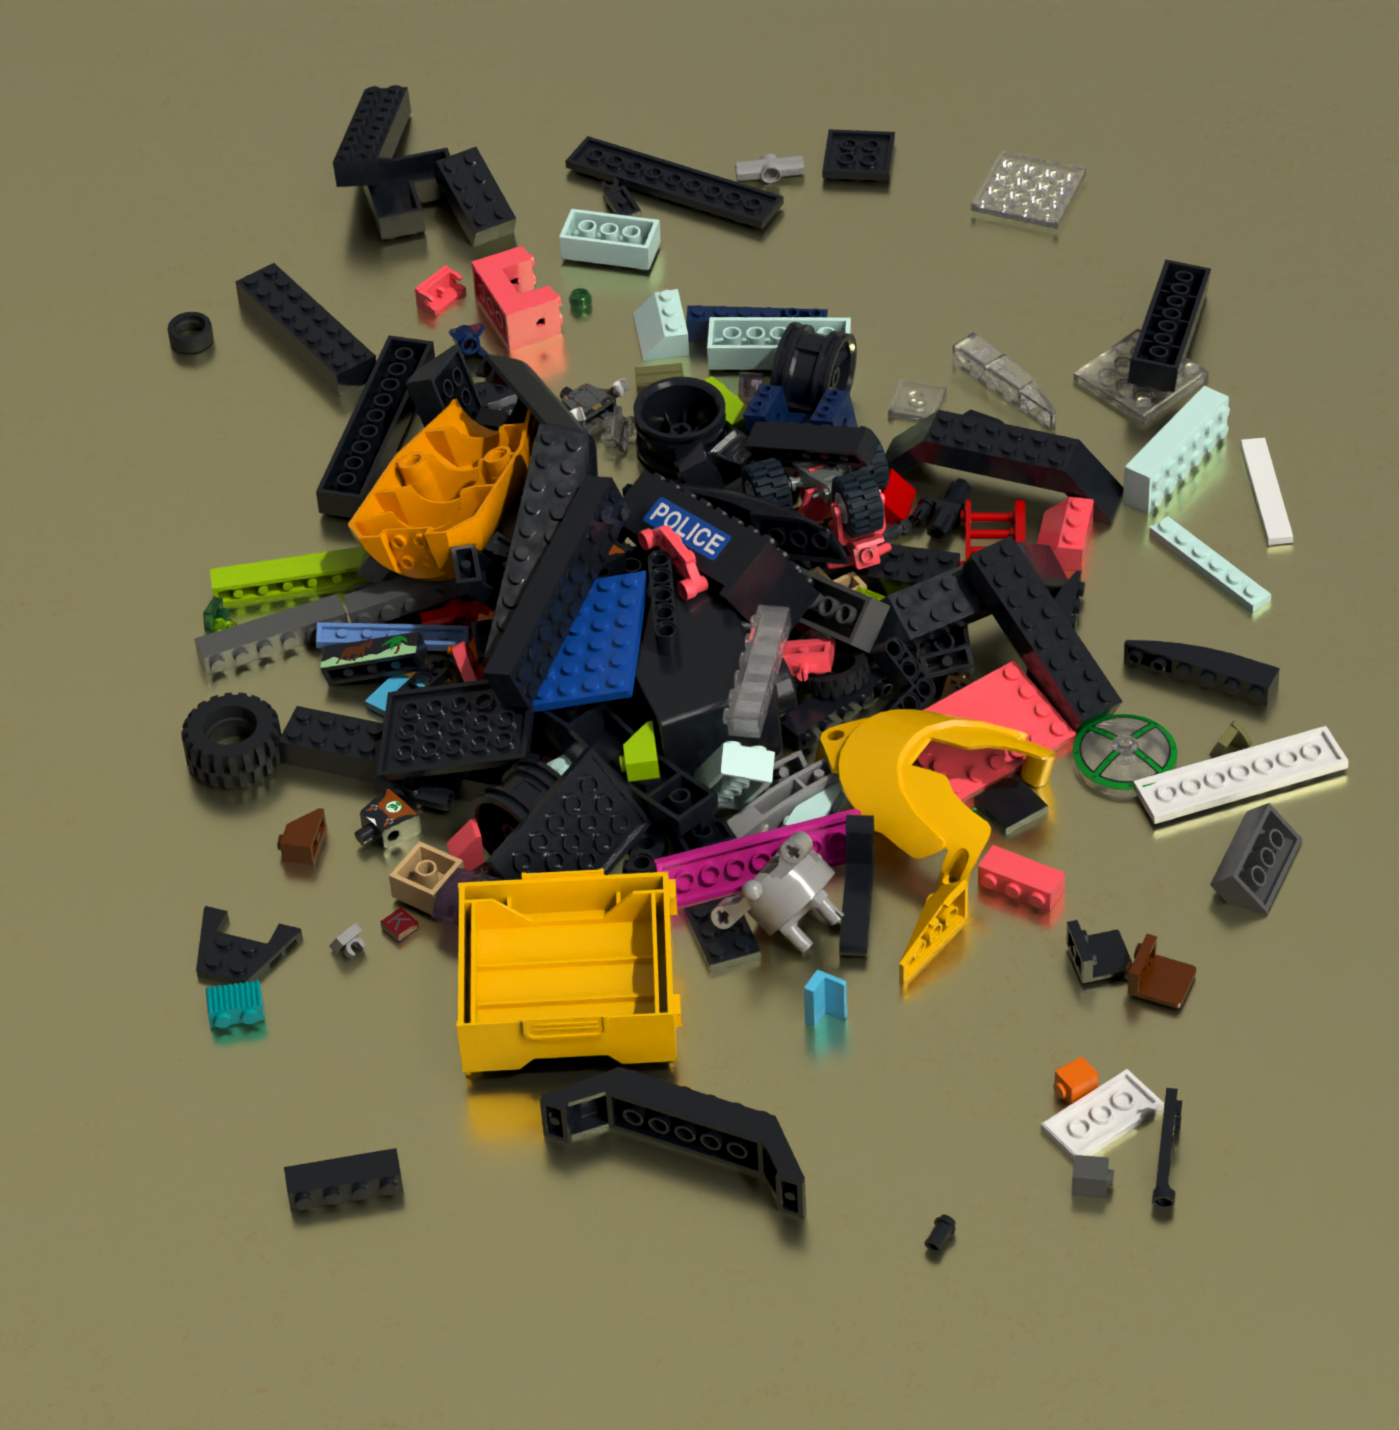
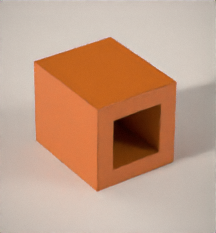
M1081 1056L1055 1071L1054 1091L1060 1099H1064L1071 1105L1098 1088L1099 1073Z

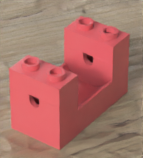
M523 246L471 262L475 298L509 351L561 335L563 318L559 312V307L562 306L558 293H554L550 286L534 290L536 277L532 267L535 266L532 254H528Z

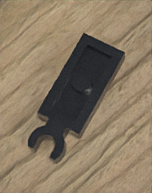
M613 178L612 185L602 181L604 199L614 214L642 218L641 209L625 185L619 187V180L617 178Z

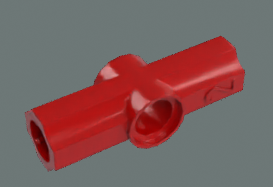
M453 599L446 604L445 608L422 612L419 615L421 625L468 626L469 629L471 622L478 620L479 613L488 615L489 611L494 612L495 610L478 600L466 603L463 599Z

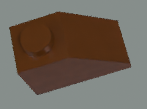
M318 808L286 825L283 835H279L277 848L281 850L284 862L314 864L327 827L324 809Z

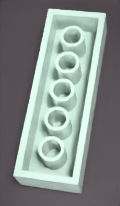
M710 317L707 344L708 370H772L778 344L785 329L791 322L812 325L815 333L829 335L834 330L840 331L843 334H851V318Z
M1203 386L1125 466L1124 504L1149 514L1155 507L1161 504L1163 498L1168 493L1173 492L1181 479L1184 480L1189 471L1194 466L1199 465L1207 452H1211L1215 444L1227 435L1229 429L1227 418L1230 412L1228 407L1229 396Z

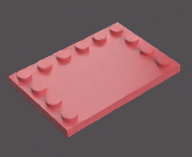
M1014 660L924 709L925 711L980 720L1028 734L1025 740L1053 751L1075 740L1076 737L1074 730ZM930 741L914 764L917 767L944 774L948 778L953 792L962 802H965L1020 771L1026 755L993 748L963 750Z

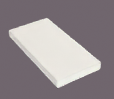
M1126 1069L1041 1123V1131L1074 1161L1075 1155L1092 1156L1164 1109V1102Z

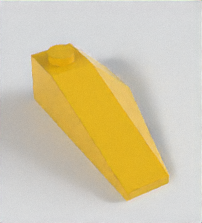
M966 880L943 885L926 899L923 910L899 963V982L902 984L968 919V882Z

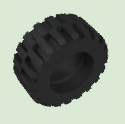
M232 692L224 693L225 695L220 697L215 695L210 697L209 701L206 702L204 700L199 703L197 709L193 708L182 726V742L190 771L199 780L206 784L210 782L212 786L218 788L220 786H225L226 789H234V786H241L242 788L248 786V783L261 781L264 775L267 777L273 771V767L276 768L281 760L278 740L282 734L276 711L266 701H261L259 697L254 695L249 697L246 693L240 692L238 695H232ZM232 736L249 737L236 744L223 745L217 743Z

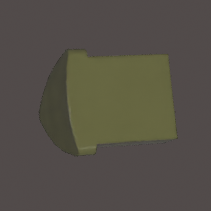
M1232 721L1209 755L1212 758L1219 757L1229 745L1246 749L1253 742L1244 728L1236 721Z

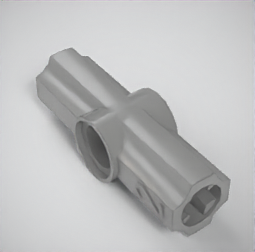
M765 154L759 160L735 162L737 182L762 179L766 183H775L780 177L804 175L803 156L777 158L773 154Z

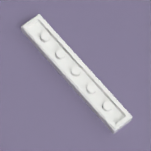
M1266 439L1241 440V450L1268 545L1293 543L1292 530Z

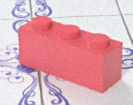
M992 845L978 865V884L1050 912L1064 892L1065 872Z

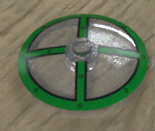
M1116 714L1102 717L1085 726L1078 733L1073 744L1072 759L1078 776L1090 787L1113 796L1132 797L1137 796L1133 783L1135 780L1176 769L1178 753L1172 735L1159 723L1138 715ZM1154 783L1146 784V785H1143L1142 787H1146V786L1152 785V784H1154Z

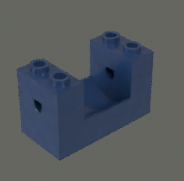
M759 385L743 414L748 436L755 422L767 421L858 427L849 391L826 389L814 413L804 414L789 412L782 386Z

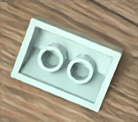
M678 289L654 292L633 313L643 361L688 356V331Z

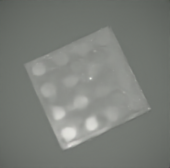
M1000 150L971 203V211L1058 229L1086 176V168Z
M1138 328L1074 372L1073 380L1145 424L1206 381L1209 371L1186 358L1174 393L1162 392L1149 387H1138L1127 383L1131 357L1141 331Z

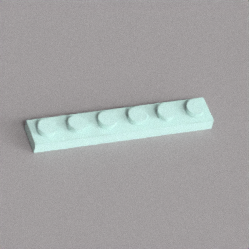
M1169 516L1150 527L1149 534L1252 613L1271 602V593Z

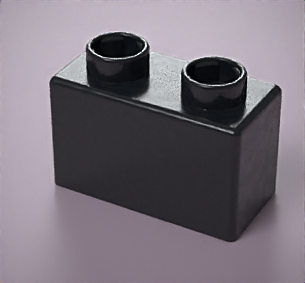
M677 569L672 571L680 649L674 655H661L656 648L649 581L632 697L623 698V706L636 731L647 721H653L657 752L692 777L694 772L727 741H736L745 747L763 746L767 751L775 752L774 757L782 754L784 747L780 715L792 712L798 706L794 681L782 655L778 652H773L760 657L755 648V645H758L760 641L759 632L725 598L719 595L722 590L720 584L699 572L700 576L703 575L708 582V590L698 593L695 598L684 601L677 589V583L684 580V578Z

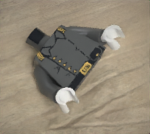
M625 379L617 380L610 389L596 388L590 384H583L575 390L564 387L560 392V398L562 399L561 402L581 425L591 433L617 416L616 398L622 397L624 392L630 388Z

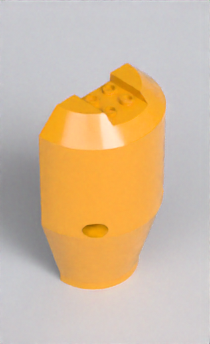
M453 399L449 406L393 457L348 523L352 534L377 562L396 573L423 581L454 579L455 574L450 547L476 544V549L483 552L484 547L493 537L516 498L521 493L530 462L535 424L537 422L536 417L528 409L525 423L504 424L499 427L498 431H494L475 422L462 409L458 400Z

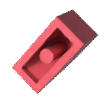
M476 818L470 819L447 842L448 854L463 860L465 874L484 863L482 837Z

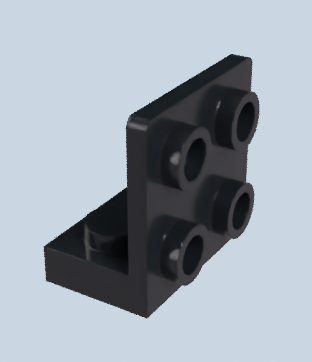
M1078 920L1067 922L1066 944L1082 984L1125 975L1129 962L1132 963V960L1119 930L1087 935L1086 930H1081Z

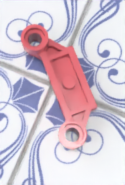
M662 525L652 530L647 528L638 532V541L643 550L648 551L658 546L661 550L667 551L670 554L671 563L684 578V580L677 583L678 593L684 601L695 598L698 593L708 590L706 578L703 575L700 576L696 567L694 553L686 548L682 543L680 535L674 533L669 525Z

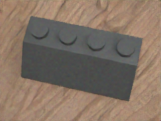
M1270 803L1247 811L1210 883L1211 887L1229 904L1261 914L1267 913L1301 844V836Z

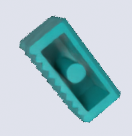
M252 980L250 982H240L239 984L234 983L233 985L224 984L223 986L218 985L217 987L212 986L205 989L210 1028H226L232 1024L239 1023L254 1024L257 1021L265 1020L263 996L259 980L255 982Z

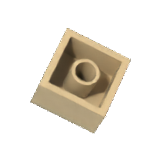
M419 841L389 875L392 897L437 916L457 893L456 880L465 875L463 860Z

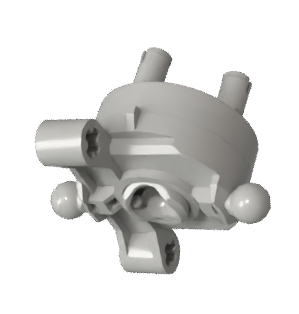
M802 831L795 832L785 842L780 844L778 853L771 858L755 878L743 884V895L726 897L713 909L711 913L712 922L718 928L728 929L748 912L769 935L779 930L803 954L813 944L797 926V921L810 909H815L831 926L844 916V913L827 898L829 895L822 889L835 874V871L822 859L823 857L813 850L812 839L807 833Z

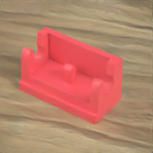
M444 265L415 288L417 306L436 316L466 293V287L456 281L462 280L463 277L458 272L450 269L449 266Z

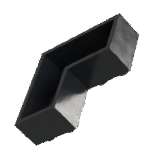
M448 148L392 158L381 185L363 186L381 240L426 231L421 203L446 198L433 175L436 161L450 156Z

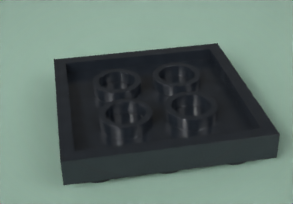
M829 129L822 178L890 181L895 132Z

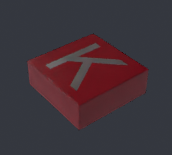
M401 907L380 921L381 928L398 942L419 928L418 921Z

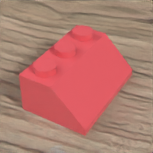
M1068 497L1044 512L1037 544L1050 545L1062 569L1082 571L1093 523L1094 499Z

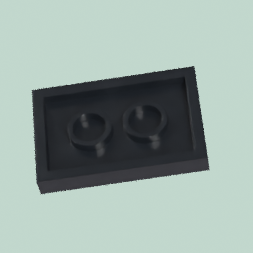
M726 897L684 908V916L710 973L761 959L760 948L745 915L728 929L718 928L712 922L711 913L713 909Z

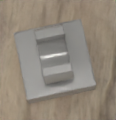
M355 922L336 937L329 947L335 954L343 949L345 956L351 959L355 955L351 945H355L360 951L366 946L365 942L357 937L363 930Z

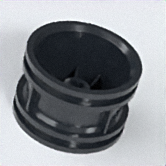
M791 322L787 326L776 350L770 385L783 387L789 412L796 413L798 410L813 414L826 389L851 392L857 360V344L854 335L850 333L843 334L836 330L832 331L829 335L815 333L812 325H802L799 322Z
M692 377L662 379L643 389L634 402L633 411L634 425L637 431L636 453L638 463L643 470L653 475L657 472L668 482L681 483L673 462L676 460L674 450L701 438L709 451L727 435L725 430L726 407L724 397L715 386L704 380ZM690 425L697 427L692 431ZM670 427L668 434L659 432L664 428Z

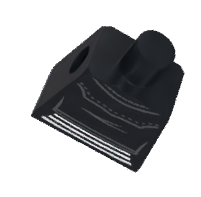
M733 428L708 451L721 475L732 480L742 476V469L745 465L762 461L756 459L744 447L748 436L736 428Z

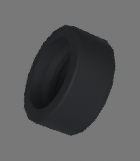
M181 313L172 318L168 323L167 330L172 348L179 352L196 353L206 349L213 341L211 321L209 317L202 313ZM189 329L202 330L198 334L191 336L179 335Z

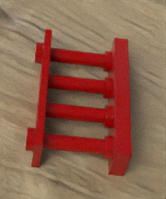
M966 500V510H961V525H966L965 561H960V566L966 563L970 554L988 547L970 546L971 539H1005L1012 536L1016 543L1025 542V500H1015V510H1010V513L971 512V500ZM971 522H1010V525H1015V527H1010V530L971 529Z

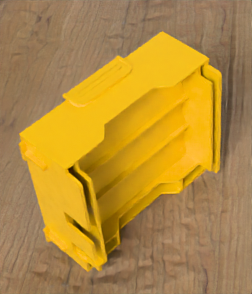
M601 868L599 870L522 873L521 880L458 883L459 952L458 1021H456L462 1072H465V1076H471V1072L517 1070L533 1059L609 1055L622 1064L677 1061L676 1027H682L680 994H675L671 915L678 914L676 880L669 879L668 872L604 875V868Z

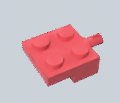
M835 638L784 641V644H780L778 653L786 661L791 675L797 676L799 681H802L804 677V681H806L809 673L820 675L831 672L836 649Z

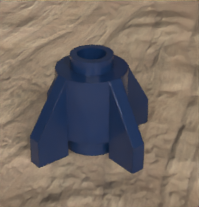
M483 324L461 325L450 329L448 332L452 336L455 345L459 344L463 357H465L464 354L470 355L476 351L483 357L485 353L488 354L480 346L479 336L485 330Z

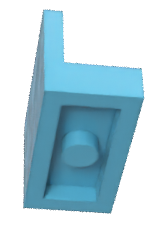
M818 969L804 987L805 1024L815 1028L825 1013L845 1020L847 1017L846 981Z

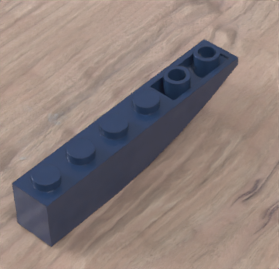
M687 305L686 327L688 341L708 342L710 317L827 318L828 309Z

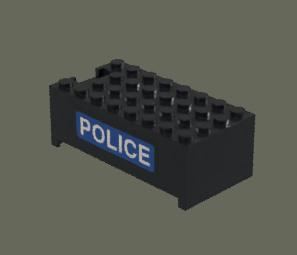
M644 470L623 497L630 513L616 540L623 544L628 537L636 546H639L638 532L647 528L652 530L662 525H669L674 533L680 535L682 543L686 548L694 553L698 571L718 582L722 588L719 595L725 598L759 632L768 644L777 650L820 593L813 587L815 582L807 575L801 574L802 568L791 560L790 562L788 561L790 556L781 548H776L777 542L769 535L764 534L762 537L761 533L753 526L748 525L746 528L745 524L737 517L732 516V518H729V515L719 507L713 509L714 507L703 498L699 501L697 496L687 489L683 492V489L675 482L670 481V483H667L668 481L659 473L655 472L653 475Z

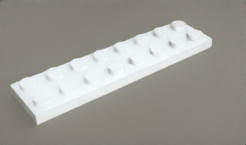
M1323 726L1135 780L1133 783L1136 788L1134 790L1153 823L1157 824L1348 768V759L1327 726ZM1154 783L1152 785L1142 787L1143 785Z

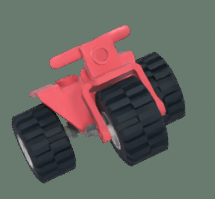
M879 443L869 467L834 465V467L819 463L792 462V465L798 471L799 477L787 478L783 467L775 458H769L743 467L742 487L744 493L791 508L819 524L824 519L833 518L832 521H829L830 529L842 546H848L847 549L850 556H848L849 563L847 565L826 563L829 569L855 565L857 569H863L879 564V556L891 551L892 546L889 543L877 546V544L885 542L884 536L881 535L886 529L885 496L881 493V490L887 488L889 482L888 463L881 443ZM799 487L802 503L799 507L793 508L792 492L796 491V488Z

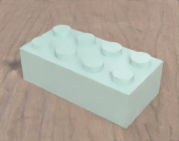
M571 209L559 236L561 259L649 270L661 242L660 222L656 219Z
M727 741L694 772L693 778L717 792L718 808L740 811L772 783L775 752L767 751L763 746L745 747L741 746L739 742Z

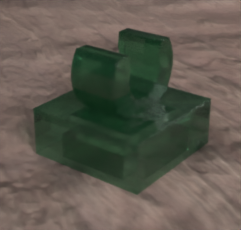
M214 596L203 612L204 630L214 633L217 626L226 629L231 624L232 620L228 619L231 610L223 608V599Z

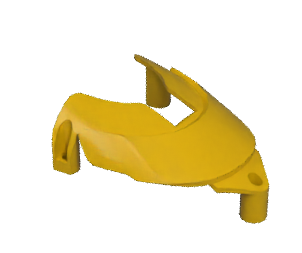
M893 709L826 729L821 734L814 763L826 757L832 774H838L842 791L850 804L855 809L860 810L861 815H874V831L885 835L912 858L921 859L943 850V848L948 850L936 888L939 889L943 885L950 884V881L966 880L969 883L972 870L990 837L991 827L987 821L970 810L952 790L948 778L944 774L912 765L929 742L934 741L963 750L993 748L1026 755L1021 769V777L1023 781L1034 787L1044 786L1048 782L1058 753L1025 740L1028 736L1026 733L1003 726L932 711Z

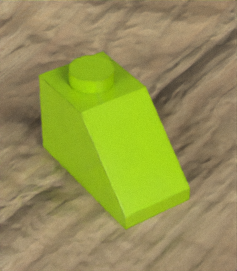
M647 721L623 744L624 756H619L621 772L627 771L628 782L660 778L653 721Z

